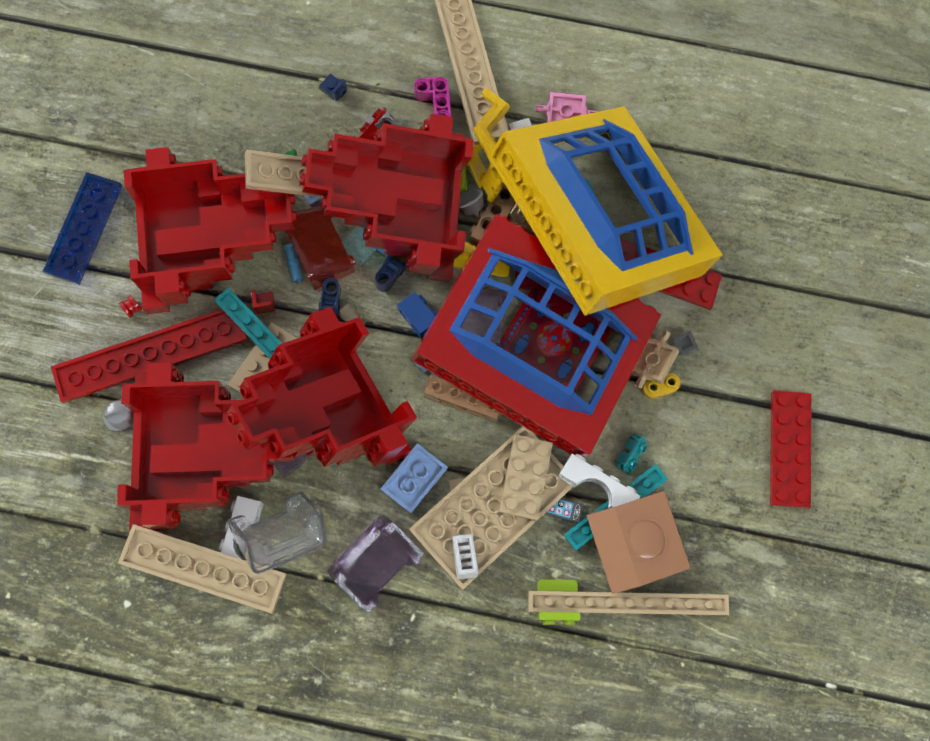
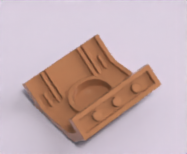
M665 491L587 515L612 594L636 588L690 569Z

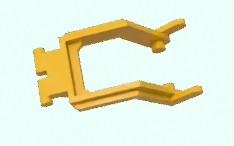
M483 89L482 97L493 104V106L473 128L480 144H473V156L467 166L479 189L484 188L488 195L487 200L493 202L504 186V182L491 161L487 170L485 169L478 154L483 149L489 159L488 156L497 143L491 131L509 111L510 106L489 89Z

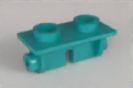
M636 433L633 436L631 435L624 446L625 449L629 450V453L622 450L615 460V467L620 470L623 468L627 475L636 468L639 456L644 454L647 449V441L644 435L641 437Z

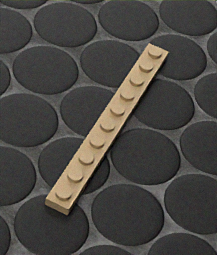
M528 591V612L729 615V595Z

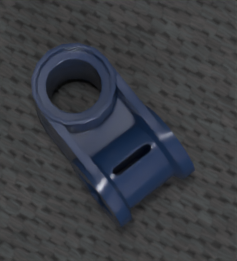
M389 255L375 275L376 288L381 292L389 291L406 269V264L400 263L393 258L394 256ZM385 278L388 282L380 283L379 280Z
M327 278L323 282L319 301V311L331 307L336 316L339 315L341 287L337 279ZM330 285L337 286L336 290L333 292H330L327 289Z

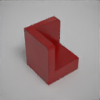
M251 290L253 309L256 314L275 312L272 291L257 294L255 290Z

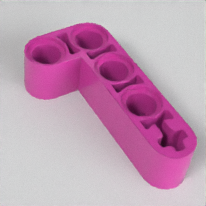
M443 77L420 78L414 83L416 99L419 101H433L434 114L451 117L448 81Z

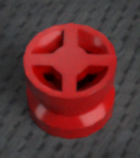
M131 294L127 297V300L118 303L129 318H132L135 312L143 310Z

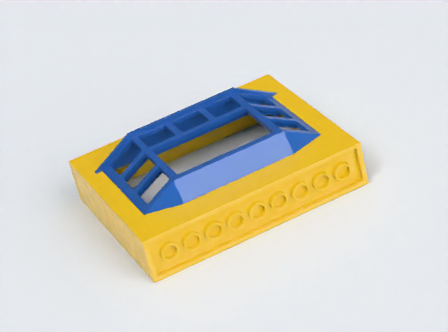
M625 106L504 131L488 156L585 316L703 276L723 256ZM607 133L611 141L600 135ZM589 138L596 142L597 145L588 146L579 141V139ZM568 143L576 149L565 151L558 147L557 144ZM607 150L650 219L615 228L571 158ZM663 222L679 245L668 248ZM655 225L660 251L646 254L641 228ZM633 231L639 257L625 261L619 235Z

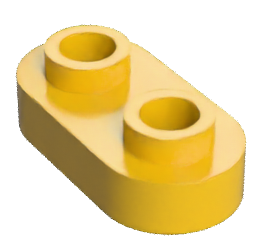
M669 373L662 384L647 380L643 385L642 391L647 398L655 399L676 392L681 385V381L676 374ZM668 380H673L674 385H670ZM654 385L656 387V391L651 390L650 386Z

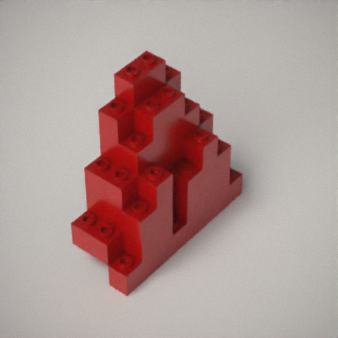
M433 113L424 120L423 126H420L419 130L383 123L380 130L377 129L373 140L335 133L332 140L328 141L327 151L309 148L307 154H303L301 166H304L305 169L304 174L301 173L299 185L303 186V193L323 196L321 208L324 209L325 216L344 218V224L364 227L362 239L365 240V247L384 249V255L407 258L406 266H409L408 272L427 275L426 280L448 283L453 279L454 260L464 252L466 232H457L462 170L472 159L474 140L465 138L464 134L452 132L453 117Z
M169 147L145 149L146 167L123 170L124 188L134 200L136 207L139 261L137 259L129 260L130 279L141 290L142 309L147 315L170 312L171 305L187 304L191 291L213 289V282L233 280L232 273H235L234 262L254 259L253 252L274 250L273 243H276L275 232L295 229L294 222H297L296 210L293 211L292 204H295L294 194L246 189L245 173L226 176V174H223L222 166H219L216 159L179 163Z
M331 307L311 313L299 331L300 338L278 345L268 361V370L244 378L239 388L240 394L245 400L232 404L226 413L229 424L237 432L239 443L243 444L246 450L260 445L262 449L269 447L277 459L290 454L293 458L305 453L308 457L316 454L317 459L324 467L335 462L339 466L366 454L368 461L372 463L373 467L382 463L387 466L405 458L412 450L403 432L417 419L408 401L401 403L391 414L356 352L369 334L360 317L340 324Z
M148 363L147 374H135V384H122L121 404L134 412L131 486L127 484L118 485L117 505L130 510L129 530H131L133 524L153 531L177 529V523H180L179 511L207 510V507H226L231 487L250 486V483L270 482V477H273L274 462L295 461V458L290 454L277 459L269 447L262 449L260 445L246 450L243 444L239 443L237 432L229 424L226 413L232 404L245 399L231 400L230 391L220 381L184 382V374L172 363Z

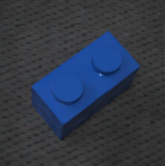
M413 292L397 304V309L421 339L437 313L434 309L430 310L427 307V301L422 295L418 296L416 292Z

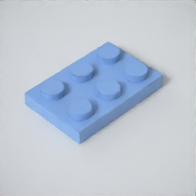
M417 443L382 486L381 491L412 514L448 467Z

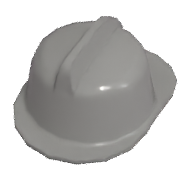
M477 184L467 185V191L460 192L459 209L466 216L475 214L479 217V211L485 206L483 192Z
M121 399L113 401L107 406L103 419L105 425L110 430L121 431L133 427L134 412L122 405Z

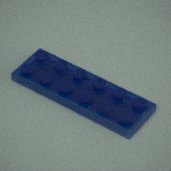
M86 172L42 271L44 274L78 285L81 284L123 186L120 182Z

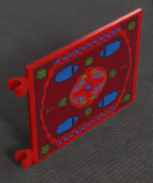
M531 289L527 296L537 302L536 291ZM556 295L557 304L546 306V308L567 320L574 305ZM523 302L497 346L567 387L590 342ZM580 309L573 324L594 336L601 321L591 315L585 316ZM606 326L600 338L603 344L612 331V328ZM595 347L587 363L589 368L600 351L597 347ZM582 372L574 388V392L577 391L582 380L584 379L586 375L584 372Z

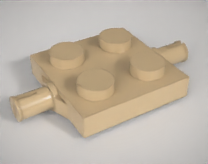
M664 330L660 339L649 338L632 372L639 376L634 384L636 388L642 389L646 380H652L660 384L665 380L679 353L678 348L666 343L671 335L670 332Z

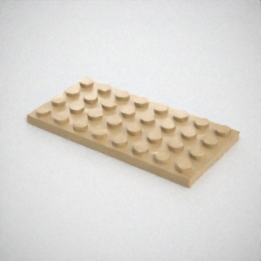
M523 426L515 433L516 435L538 439L533 432ZM514 435L409 529L412 535L461 590L465 589L475 578L457 579L452 536L473 535L478 575H480L536 522L535 520L498 512ZM552 453L538 519L573 488L558 478L564 466ZM469 542L458 543V546L469 545ZM461 551V552H459V554H467V553H470V551ZM471 559L461 560V563L471 562Z

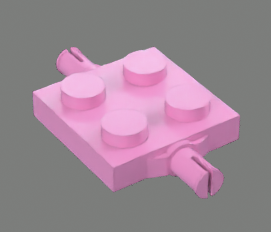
M550 92L547 106L536 105V112L546 113L547 122L598 112L587 110L586 96Z

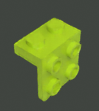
M539 580L537 591L578 592V583L575 580ZM537 612V621H543V625H555V621H563V625H575V621H580V612Z

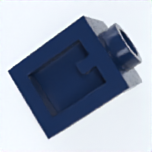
M329 74L319 85V89L334 101H337L346 94L347 84L344 79L340 81L332 74Z

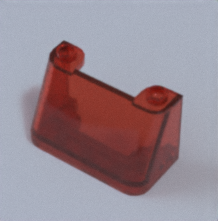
M321 206L296 211L297 222H294L295 229L286 230L292 241L313 289L321 288L327 278L339 280L355 273L353 266L356 265V262L352 255L348 256L331 221L333 217L325 216L324 209Z

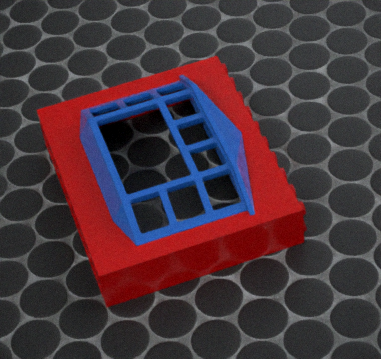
M496 214L481 235L410 360L546 441L553 443V445L568 454H578L585 457L591 454L662 314L657 312L654 307L645 305L639 298L589 314L601 321L594 336L573 324L580 307L537 236H532L522 226L514 225L507 217ZM498 261H502L520 272L513 286L489 279ZM525 276L547 289L540 303L518 291ZM485 285L508 293L498 312L475 303ZM552 293L574 305L567 320L546 308ZM513 297H516L590 342L567 387L490 341ZM471 310L494 318L484 337L461 329ZM606 326L623 335L615 353L600 341ZM595 347L599 348L610 359V363L602 378L587 366ZM582 372L597 384V388L588 404L574 392Z

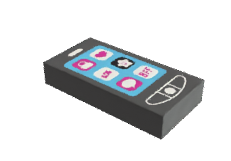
M561 498L544 515L578 524L583 504Z

